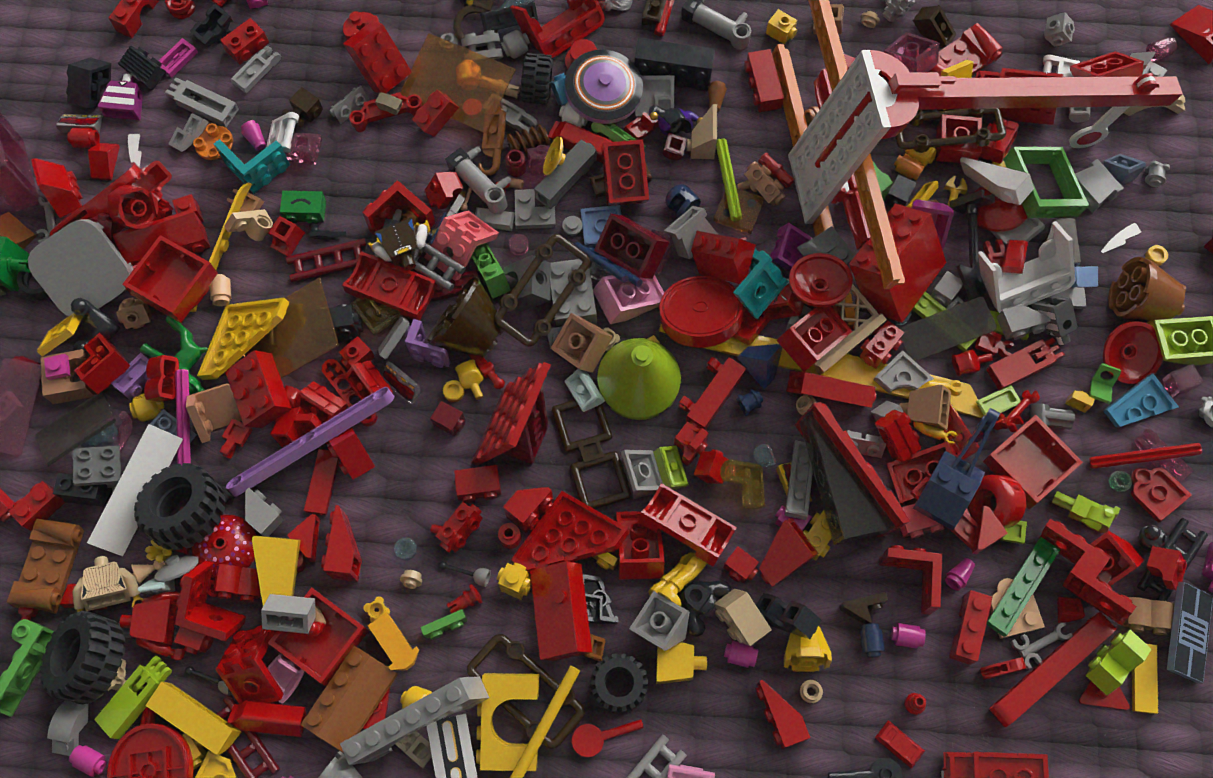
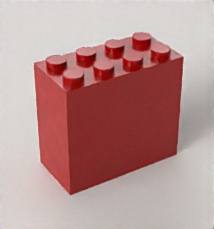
M895 203L888 212L887 218L892 230L905 283L903 285H895L891 289H884L871 237L855 255L849 266L861 294L879 315L882 313L884 317L902 323L947 262L931 214Z

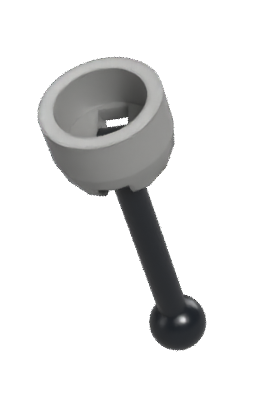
M445 561L439 563L441 570L449 569L473 576L475 583L480 586L486 587L489 583L491 570L479 568L472 572L448 565Z
M188 666L185 669L187 675L193 674L217 683L220 692L228 696L232 695L222 678L219 680L198 672L192 666Z

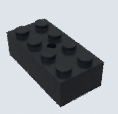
M638 38L634 65L639 70L641 76L674 75V85L677 87L708 90L711 82L715 49Z

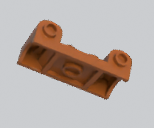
M36 519L29 538L32 544L19 581L13 582L7 603L15 608H34L57 614L85 530L77 524Z

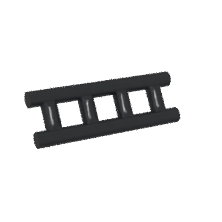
M1181 518L1168 537V543L1164 548L1181 551L1184 560L1187 562V570L1208 537V534L1204 531H1200L1198 535L1194 534L1186 528L1189 521ZM1180 536L1192 542L1187 552L1175 545ZM1148 569L1137 585V588L1145 591L1147 587H1150L1159 593L1156 600L1167 601L1173 590L1167 589L1166 586L1164 587L1153 579L1154 576L1151 575Z

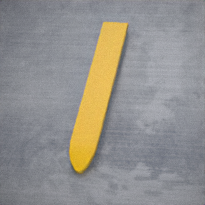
M251 183L243 184L239 188L224 225L232 213L240 212L244 199L252 186ZM224 225L209 260L215 270L218 267L223 252H226L228 249V239L232 233L227 232Z

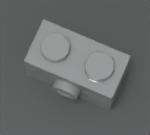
M270 594L261 610L262 629L308 634L316 618L315 598Z

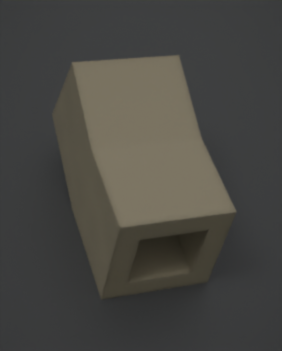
M380 92L375 101L380 110L390 112L396 116L402 107L401 99Z

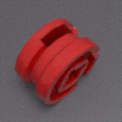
M165 0V4L174 18L186 19L195 11L193 0Z

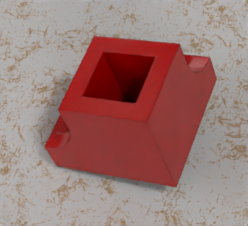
M457 172L435 173L424 191L431 207L437 206L438 209H445L451 200L457 198L463 186Z
M280 216L268 232L273 237L270 247L287 257L291 256L305 232L296 224Z
M686 422L674 439V444L683 452L681 462L686 466L691 464L698 453L701 455V452L706 450L709 435L703 428L699 429L689 422Z
M1152 546L1147 563L1151 575L1163 578L1162 580L1167 589L1177 590L1178 583L1183 581L1187 566L1181 551Z

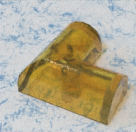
M357 298L351 302L355 311L358 312V315L374 336L395 323L401 316L400 311L383 304L378 306L375 301L364 298V300Z
M733 459L725 461L720 470L721 478L725 482L741 484L743 508L759 509L765 507L762 465Z

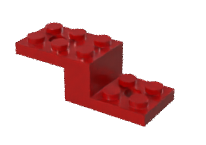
M1050 519L1040 537L1059 548L1060 551L1058 553L1075 564L1062 586L1122 626L1137 606L1132 604V600L1127 596L1114 592L1106 582L1096 580L1110 558L1102 549L1094 548L1088 544L1082 536L1068 531L1061 522Z

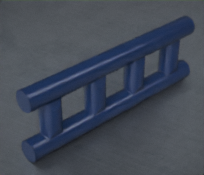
M579 242L574 244L587 254L592 262L623 283L631 282L637 287L642 285L643 281L594 251L595 248L585 247Z

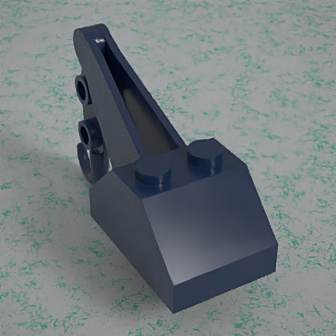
M992 408L988 410L957 456L947 451L943 453L913 507L914 510L950 530H954L984 477L985 472L976 468L975 464L989 433L1000 415L998 411ZM982 440L972 464L963 461L961 458L973 441L978 443Z

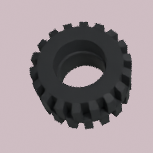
M526 54L521 76V98L523 102L544 105L548 103L551 93L550 82H552L553 59L551 55Z
M622 653L621 655L612 654L610 657L606 656L600 663H597L595 670L592 672L591 691L599 706L602 709H606L607 712L617 714L629 713L634 708L636 709L645 698L648 686L647 674L642 668V664L637 662L632 656L628 657ZM623 671L630 675L633 686L628 695L615 697L607 691L606 679L612 672Z

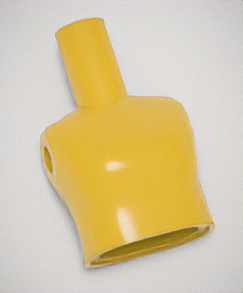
M468 360L455 367L462 388L471 389L476 400L483 398L479 384L484 380V377L477 368L475 360Z

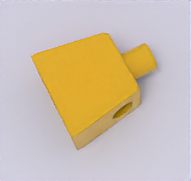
M680 642L666 651L657 647L656 684L689 681L693 679L694 670H707V657L694 656V645Z

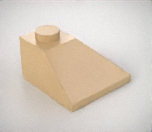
M713 104L693 129L691 139H687V151H691L690 159H714L717 142V104Z

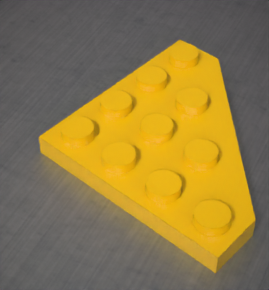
M285 298L226 305L197 376L202 380L219 378L283 320L289 301Z

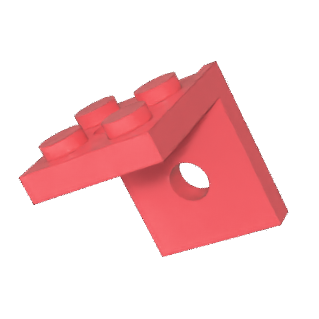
M468 210L444 217L438 233L430 246L448 257L450 256L447 254V248L450 247L453 250V257L450 258L466 267L476 246L496 240L499 232ZM426 253L424 258L430 261L432 256ZM439 261L436 267L445 273L449 266ZM456 271L452 279L455 281L459 280L462 274Z

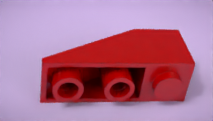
M760 680L757 683L758 687L755 689L759 700H763L765 703V717L768 723L772 722L775 729L772 734L776 744L781 745V748L784 749L810 739L811 737L802 715L765 681Z

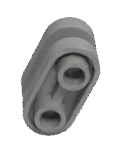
M494 30L483 32V35L476 36L475 33L464 35V38L461 39L462 48L469 49V53L464 55V59L480 63L503 58L502 49L495 48V44L500 42L499 34L495 33ZM476 47H488V50L478 52L476 50Z

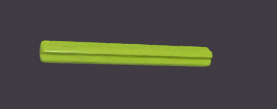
M725 138L717 139L716 148L730 218L733 222L740 221L742 213L727 140Z

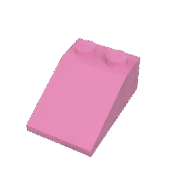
M613 275L601 278L593 289V293L610 324L627 321L659 307L664 291L655 275L653 279L639 278L643 281L640 287L635 286L631 282L623 283Z

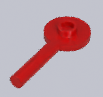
M640 719L605 731H601L592 724L581 725L573 733L572 746L580 756L593 757L601 751L604 740L643 729L642 720Z

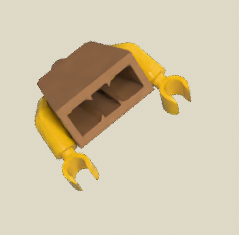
M930 380L920 386L918 390L911 391L909 402L900 403L899 405L903 412L910 417L914 428L926 436L938 440L942 438L951 445L955 444V442L949 441L947 436L957 437L956 432L949 431L944 433V430H947L951 395L959 396L962 390H955L953 387H960L961 382L954 380L951 384H948V382Z

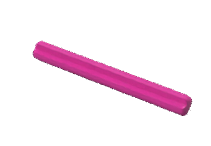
M185 369L176 370L177 437L183 439L177 450V464L181 465L183 463H191L190 415L186 409L187 396H189V372Z

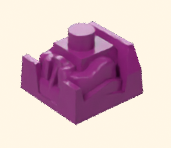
M919 199L913 201L911 208L931 214L942 250H944L954 214L952 208L943 203Z
M787 223L778 229L776 237L779 239L776 241L770 257L772 258L771 262H777L783 269L791 271L793 265L803 257L797 247L813 238L792 224Z

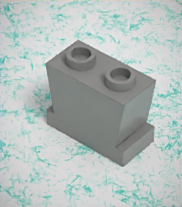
M1098 159L1093 161L1087 169L1075 173L1089 204L1087 208L1092 213L1107 199L1112 201L1117 198L1124 189Z
M690 207L664 230L667 237L672 238L678 256L688 259L693 257L691 248L696 231L718 234L706 220L707 213L704 208Z

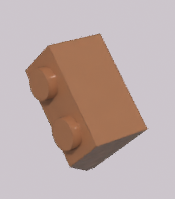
M570 313L551 349L578 369L593 373L613 336L591 322Z

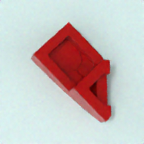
M643 112L641 117L627 124L624 131L635 139L642 140L659 126V121L651 120L648 113Z

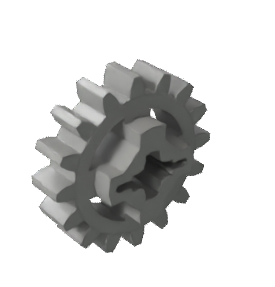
M887 0L886 4L888 6L884 9V17L888 21L893 22L899 16H905L907 11L914 5L915 0Z

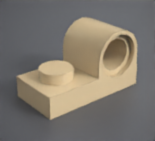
M263 209L232 213L224 227L227 232H241L245 230L251 239L262 241L273 226V222L266 210Z

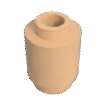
M217 274L209 285L210 299L215 306H226L230 303L229 300H231L230 279L225 275Z

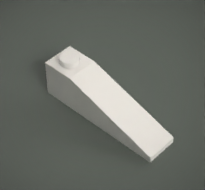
M965 157L960 159L964 174L992 194H995L1002 201L1020 205L1034 189L1029 173Z

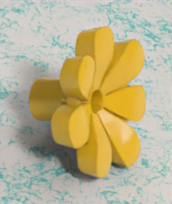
M151 540L153 546H148L145 549L146 557L150 561L156 559L158 563L166 561L172 555V549H164L153 540Z

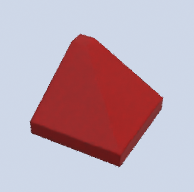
M1058 597V623H1066L1085 617L1081 599Z

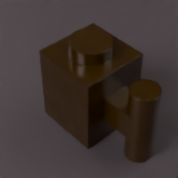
M303 87L289 99L293 109L292 112L299 115L298 123L295 125L300 128L305 123L301 119L302 117L311 123L323 110L319 98ZM284 109L282 111V115H285L290 111L288 109Z

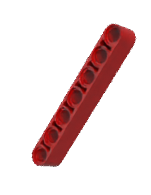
M1102 612L1096 613L1075 631L1072 637L1065 640L996 701L989 710L1005 728L1008 727L1113 634L1117 628Z

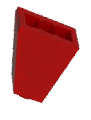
M793 518L786 519L782 523L759 567L763 580L772 587L781 583L819 554Z

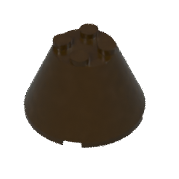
M474 276L458 292L456 303L453 306L449 304L427 339L429 343L427 342L426 344L449 351L481 356L482 358L489 350L492 351L498 343L496 337L501 335L504 330L495 323L497 310L480 280Z

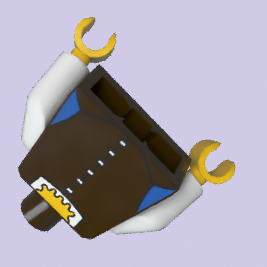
M411 217L376 231L377 241L373 244H368L372 251L383 260L392 261L394 266L402 264L406 271L412 270L416 267L414 259L422 255L421 249L425 245L427 233L430 232L428 220H425L424 224L416 222L415 225Z

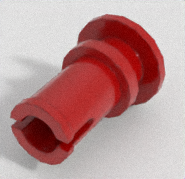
M470 584L471 590L463 591V595L447 603L451 613L463 610L468 606L472 607L476 601L480 604L483 603L481 595L475 586Z

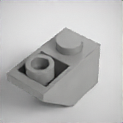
M1022 304L1003 309L997 316L1006 340L1010 338L1017 340L1031 332L1033 334L1041 333L1046 330L1045 327L1051 322L1048 316Z
M248 487L245 491V521L263 537H269L284 521L279 515L282 511L273 503L269 506L265 502L266 497L258 489L253 492Z

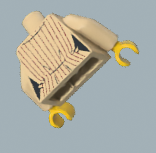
M105 556L95 558V566L86 568L83 571V577L79 579L73 589L74 609H77V612L84 611V608L86 611L128 602L131 601L130 597H133L132 607L136 601L143 600L139 596L141 592L138 591L139 586L135 576L127 569L119 568L117 562L108 563V558Z

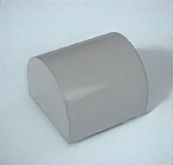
M1069 107V119L1072 122L1080 123L1089 119L1090 107Z

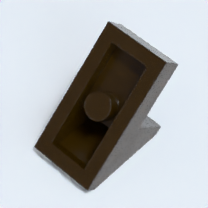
M886 592L843 602L839 607L842 612L864 625L872 624L868 608H870V611L882 609L883 604L888 601Z

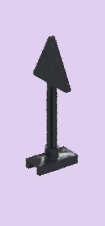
M982 189L949 201V207L952 210L962 214L966 213L968 217L970 268L958 265L957 270L973 312L979 310L987 290L978 269V208L995 202V194L985 196Z

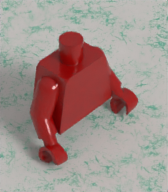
M181 590L179 593L176 591L161 592L143 599L141 603L133 606L132 615H121L120 627L130 628L129 634L136 639L138 646L167 657L169 655L171 656L170 659L181 660L185 655L184 649H172L170 647L172 646L177 611L175 601L181 595Z

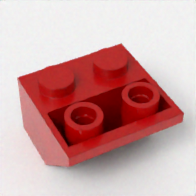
M549 487L517 490L503 506L506 518L525 533L529 529L533 530L540 521V516L543 513L546 514L547 510L553 506L552 490Z

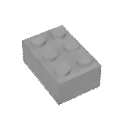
M580 259L551 263L550 288L553 304L568 284V274L572 270L578 269L582 264ZM589 268L585 272V282L574 288L556 314V326L564 325L570 313L592 324L597 323Z

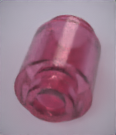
M1164 37L1148 44L1146 52H1156L1151 61L1156 62L1172 55L1176 51L1177 44L1173 38Z

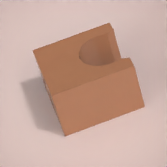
M81 349L41 357L43 396L52 404L95 397V391L83 381L72 382L73 375L75 374L74 370L90 356ZM66 354L69 357L71 376L48 380L45 374L44 358Z

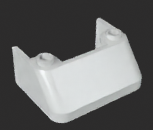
M1056 221L1052 223L1053 239L1044 242L1040 246L1038 258L1025 262L1023 274L1002 273V269L998 264L991 263L982 251L978 252L981 278L994 307L999 313L1003 309L1021 304L1024 306L1030 305L1065 291L1074 284L1073 239Z

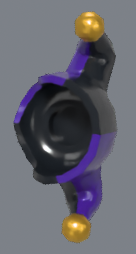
M652 105L648 111L650 119L658 120L660 131L667 136L668 133L676 134L682 131L691 133L693 131L692 121L698 124L703 118L698 117L692 111H684L676 107L666 110Z

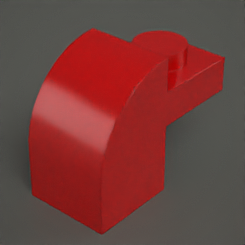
M297 407L287 411L278 419L270 435L281 447H285L322 423L315 414H306L301 407Z

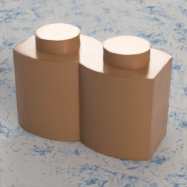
M1128 597L1132 600V604L1137 607L1124 622V627L1130 628L1132 632H1144V629L1150 630L1154 635H1167V632L1172 630L1174 603Z

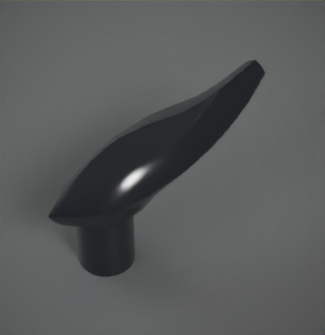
M312 222L309 225L310 232L307 234L314 239L326 240L346 235V231L319 230L318 224Z

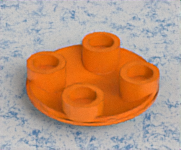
M211 123L206 126V129L198 138L194 139L193 145L200 157L207 160H216L221 157L214 143L220 139L231 150L233 136L227 128Z

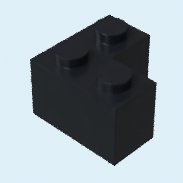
M90 57L68 64L67 102L85 108L98 105L100 101V86L111 81L112 63Z

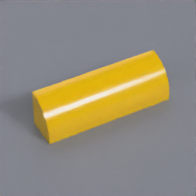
M161 681L145 705L215 755L225 752L241 733L235 726L227 724L226 720L172 683Z

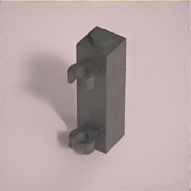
M581 139L565 156L564 163L561 166L558 165L549 176L547 175L535 187V198L549 209H552L554 206L556 207L560 202L559 200L582 175L585 176L597 160L595 147Z

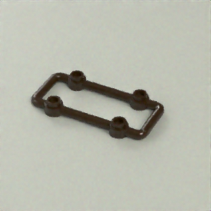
M999 108L959 109L923 113L921 109H918L915 117L909 123L912 126H919L924 121L939 120L942 114L977 118L993 114L998 133H990L988 129L980 128L975 135L929 139L927 135L920 134L914 141L909 142L904 141L903 132L895 137L900 149H914L916 152L924 153L930 147L970 143L984 147L989 145L991 141L1004 139L1006 129Z
M560 234L551 235L545 244H541L535 249V259L511 293L501 297L499 302L500 308L495 315V323L527 347L534 346L541 336L550 333V323L574 288L582 285L586 280L585 272L590 266V258ZM557 242L580 259L582 264L578 269L572 270L568 274V284L544 319L534 323V333L528 338L503 320V317L507 312L517 307V297L541 263L552 257V247Z
M504 634L494 635L467 666L469 677H480L482 679V675L476 671V668L498 643H501L507 648V654L511 659L520 660L534 674H539V678L555 693L560 685L525 653V648L521 642L511 641ZM572 688L562 705H570L576 713L553 739L547 735L545 736L542 744L547 748H557L585 715L584 706L575 698ZM509 700L502 702L500 705L526 728L527 736L531 739L540 722H532Z

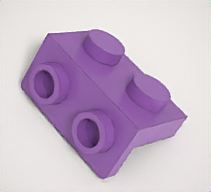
M142 353L130 363V367L123 375H120L111 383L130 401L142 392L148 380L146 366L149 359Z

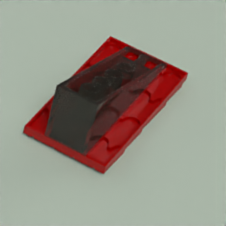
M821 402L813 403L797 421L795 427L805 440L833 544L839 545L874 536L883 537L911 522L892 491H887L872 465L864 460L847 431H842L829 408Z

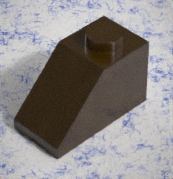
M940 5L922 7L912 20L922 36L944 48L956 36V32Z

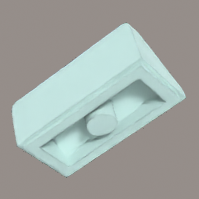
M577 369L564 381L583 412L605 402L586 371Z

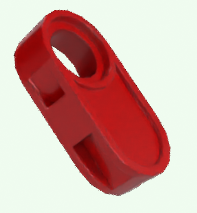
M1023 657L982 667L980 671L983 680L1027 668Z

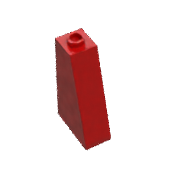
M790 371L786 392L872 408V404L876 400V387L807 372Z

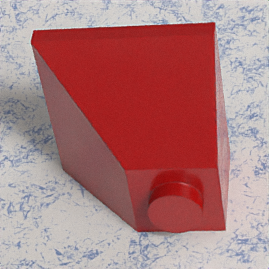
M1109 530L1090 543L1094 548L1102 549L1110 558L1096 578L1099 582H1106L1110 586L1135 570L1144 561L1129 542Z

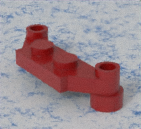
M401 92L391 94L402 100V107L398 114L408 112L415 116L416 111L422 107V100L416 94L408 97L402 96ZM376 99L363 102L364 106L361 110L351 112L349 120L357 132H363L369 122L391 117L394 114L380 110L375 103Z

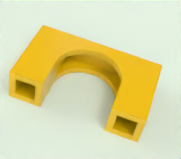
M484 673L481 680L489 698L477 706V716H481V726H477V740H481V749H477L476 764H480V770L514 771L528 744H515L502 740L494 730L493 714L496 707L507 700H537L539 697V674ZM538 751L527 771H536Z

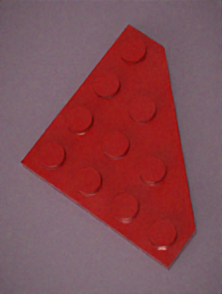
M561 491L553 502V506L543 515L511 561L525 566V571L530 573V570L564 561H578L618 550L630 531L627 527Z

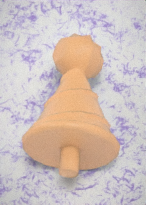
M155 560L153 565L131 564L132 575L135 576L138 584H141L154 570L158 571L163 567L165 562L158 563Z

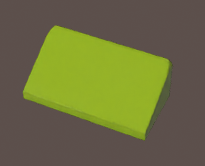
M677 446L659 447L653 451L664 485L672 490L689 485Z

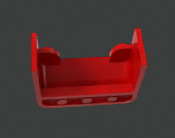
M567 0L570 8L542 27L536 19L530 18L525 8L514 5L510 8L522 33H526L534 47L541 54L551 55L554 58L571 47L574 42L583 39L603 25L605 16L598 0Z

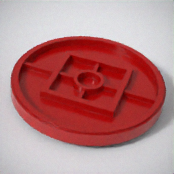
M158 723L140 725L128 731L114 747L108 763L107 778L139 776L140 778H193L194 765L192 753L185 738L174 728Z

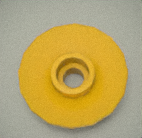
M556 137L548 149L543 167L545 175L549 176L558 165L561 166L564 163L565 154H563V140L561 137Z

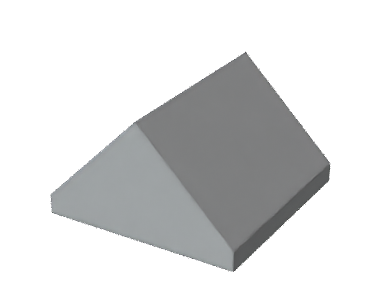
M653 450L621 451V462L633 500L655 494L662 480Z
M653 591L629 629L666 651L685 640L690 612Z

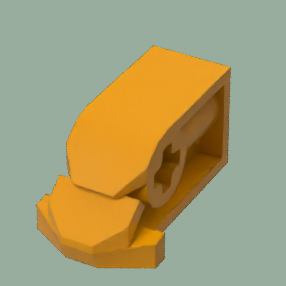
M386 612L367 625L392 661V664L388 666L390 670H408L415 664L419 653L418 647L416 646L412 649L389 613Z

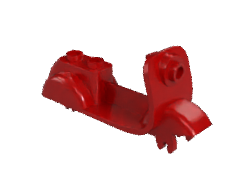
M154 161L142 169L135 162H132L130 164L131 167L123 175L82 207L74 210L50 231V236L77 220H91V218L99 213L109 214L107 208L108 194L123 185L144 188L151 192L158 202L163 196V193L160 191L161 187L171 180V173L160 161ZM118 224L117 233L124 229L125 226Z

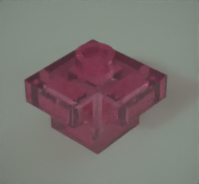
M294 133L293 140L291 141V152L286 154L288 161L316 164L323 139L320 134Z

